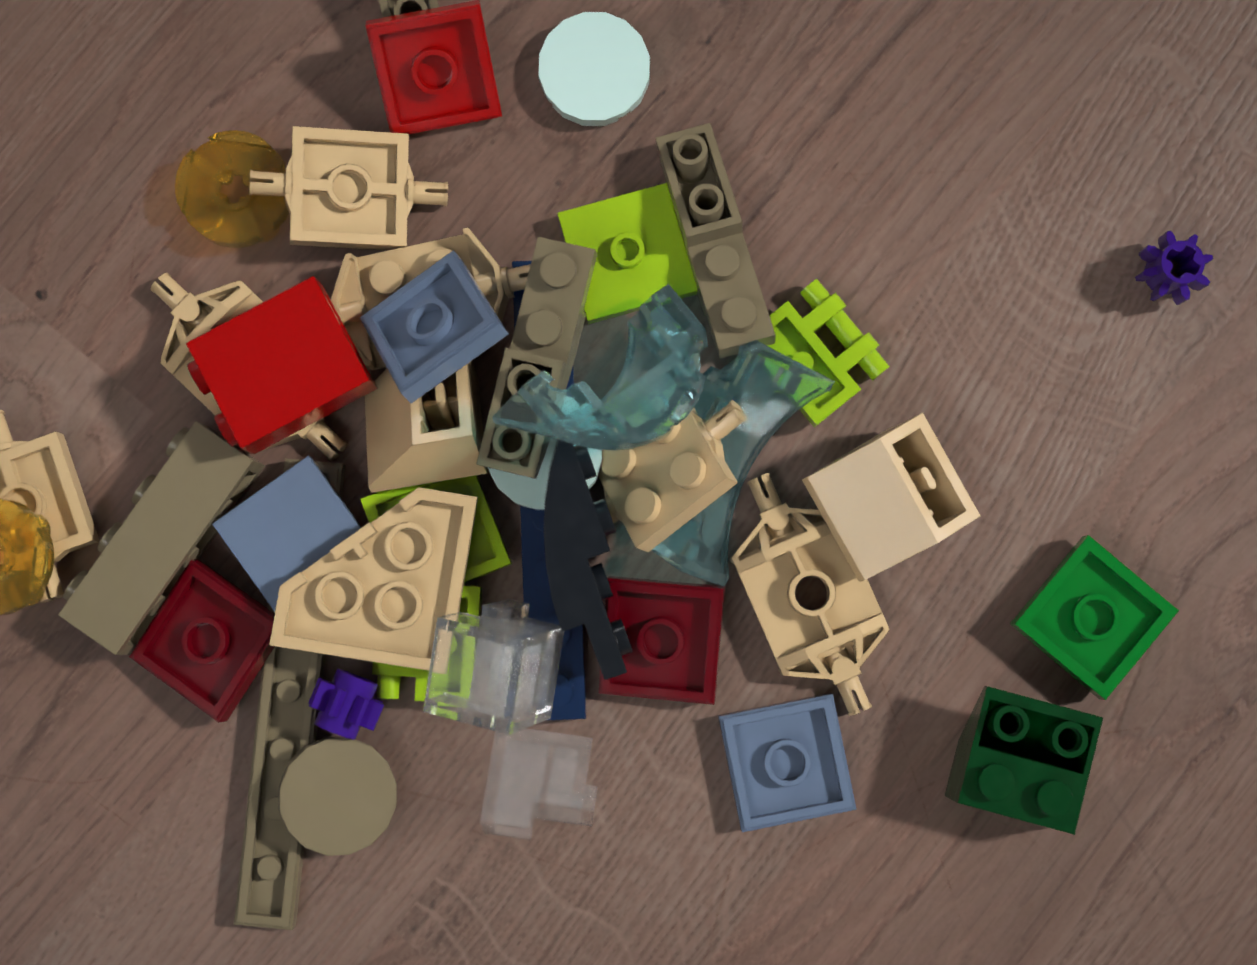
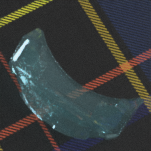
M667 284L647 299L639 307L640 310L628 321V347L622 371L613 387L601 400L584 381L571 385L567 390L550 386L549 384L554 378L544 370L525 383L493 415L492 419L495 424L593 449L624 450L652 443L667 434L672 426L678 425L683 421L698 402L706 380V376L700 372V353L708 347L706 329L673 288Z
M757 340L740 346L737 358L721 370L710 366L686 391V394L698 415L706 421L725 407L731 400H734L744 411L743 414L747 416V421L741 423L721 439L725 461L738 483L653 548L652 551L681 572L720 586H725L730 578L728 546L732 517L742 485L760 451L781 425L807 403L826 392H830L835 381Z

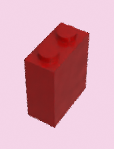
M315 276L302 281L186 343L194 358V361L187 364L191 377L204 395L212 393L221 410L219 414L214 416L221 434L231 447L239 444L241 449L252 454L266 449L378 389L328 293Z

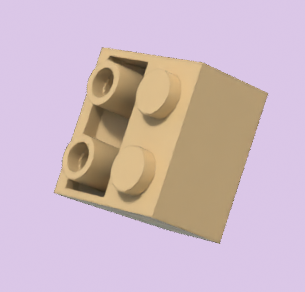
M473 361L463 366L412 404L401 394L388 369L374 381L378 389L365 395L368 487L371 493L487 474L486 467L477 465L483 439L479 378Z
M923 413L881 432L802 479L859 582L941 542L980 517L978 510Z

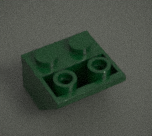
M984 686L958 740L944 796L959 804L1075 835L1103 717Z

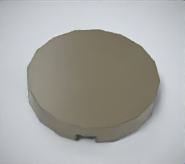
M324 737L304 746L287 763L279 785L278 809L288 832L305 848L326 856L351 855L372 845L388 828L397 806V783L389 763L371 745L345 737Z

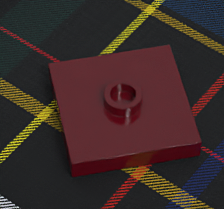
M191 560L129 658L217 722H227L275 647L269 645L275 613L201 561Z
M609 576L607 579L613 597L606 599L605 609L610 622L622 619L633 652L622 656L627 673L604 680L600 669L598 693L714 705L716 701L725 586Z

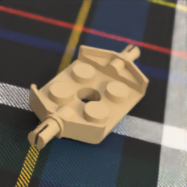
M464 228L463 235L360 257H356L352 253L345 254L331 301L366 367L376 370L385 368L386 365L360 317L454 250L465 263L501 323L509 298L514 297L515 291L525 289L531 264L511 269L507 266L501 267L469 228Z
M164 273L158 279L173 292V295L156 281L150 288L153 293L172 309L170 313L174 316L160 363L214 415H217L221 410L212 393L204 395L190 375L187 364L194 361V358L186 343L263 303V301L242 281L232 282L195 296L191 292L188 294L169 273ZM322 418L266 449L299 438L309 439L332 462L340 455L324 439H328L341 452L347 448L348 443L344 442L324 423L325 419Z
M770 473L759 477L767 495L766 498L756 477L748 481L747 485H749L761 512L759 517L761 520L730 560L735 565L776 659L779 673L783 676L830 679L833 685H837L849 716L860 713L852 691L860 709L865 711L871 708L872 705L859 680L858 675L862 674L859 668L889 631V626L868 579L861 582L857 580L819 510L789 508L787 503L782 504L770 478ZM806 576L819 578L827 589V599L823 606L817 610H806L799 605L795 597V589L798 582Z

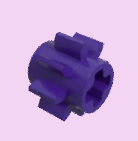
M1167 231L1158 238L1159 249L1148 245L1139 252L1138 255L1147 263L1144 271L1137 275L1135 279L1140 282L1145 281L1148 287L1153 290L1150 300L1154 302L1163 295L1172 294L1173 301L1176 305H1180L1190 299L1189 288L1200 291L1210 284L1208 278L1202 275L1205 264L1213 260V255H1203L1201 249L1196 245L1197 235L1194 234L1185 241H1176L1173 232ZM1170 259H1173L1175 262L1178 263L1175 267V273L1179 277H1174L1170 273L1173 268V264L1170 261Z
M338 668L332 682L319 677L308 702L310 707L320 710L314 724L331 733L352 740H356L361 726L374 731L384 708L382 701L373 698L378 684Z

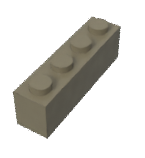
M195 421L190 429L187 427L182 428L173 437L166 449V455L169 457L157 476L152 474L139 485L132 497V503L135 504V507L123 524L120 522L115 523L104 534L97 548L101 555L89 571L83 570L76 575L64 592L63 598L67 602L58 616L114 655H128L132 653L191 560L199 561L218 534L212 524L239 504L265 467L264 464L238 446L231 447L222 435L200 422Z

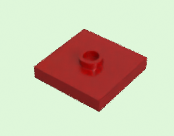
M480 0L366 21L365 27L390 133L413 134L502 117Z

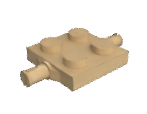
M293 126L292 156L286 167V172L275 173L250 170V195L285 196V203L290 213V245L393 250L407 247V218L413 204L447 206L448 182L414 181V176L408 162L409 134Z
M674 387L602 445V462L598 477L604 488L605 501L613 523L620 520L624 524L636 548L645 552L651 551L738 483L725 461L723 445L721 443L722 438L741 423L747 421V416L743 414L744 411L734 400L729 401L725 407L706 421L698 415L687 394Z
M0 410V577L16 571H31L40 596V603L53 601L55 598H61L64 595L54 563L60 561L69 552L100 542L64 434L53 432L31 441H13L4 415L5 412Z

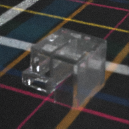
M512 599L483 605L481 617L463 612L437 617L423 712L507 735L550 719L564 631L561 632L560 625L528 618L530 604Z
M496 724L480 819L484 833L531 840L534 818L592 827L598 786L587 785L593 738Z

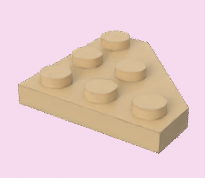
M419 487L373 522L367 523L307 569L297 573L280 585L269 645L448 674L478 498Z

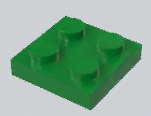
M1086 535L1081 537L1012 620L1010 625L1098 699L1106 700L1179 610L1092 537Z

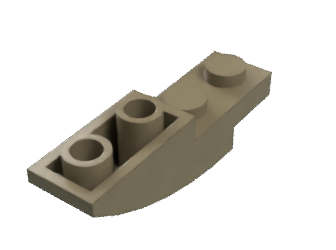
M711 123L656 137V146L663 174L669 188L698 289L697 296L703 315L707 317L719 359L775 344L776 334L742 232L743 222Z
M537 237L510 348H505L477 465L529 478H537L554 431L586 318L584 307L597 258L595 249Z

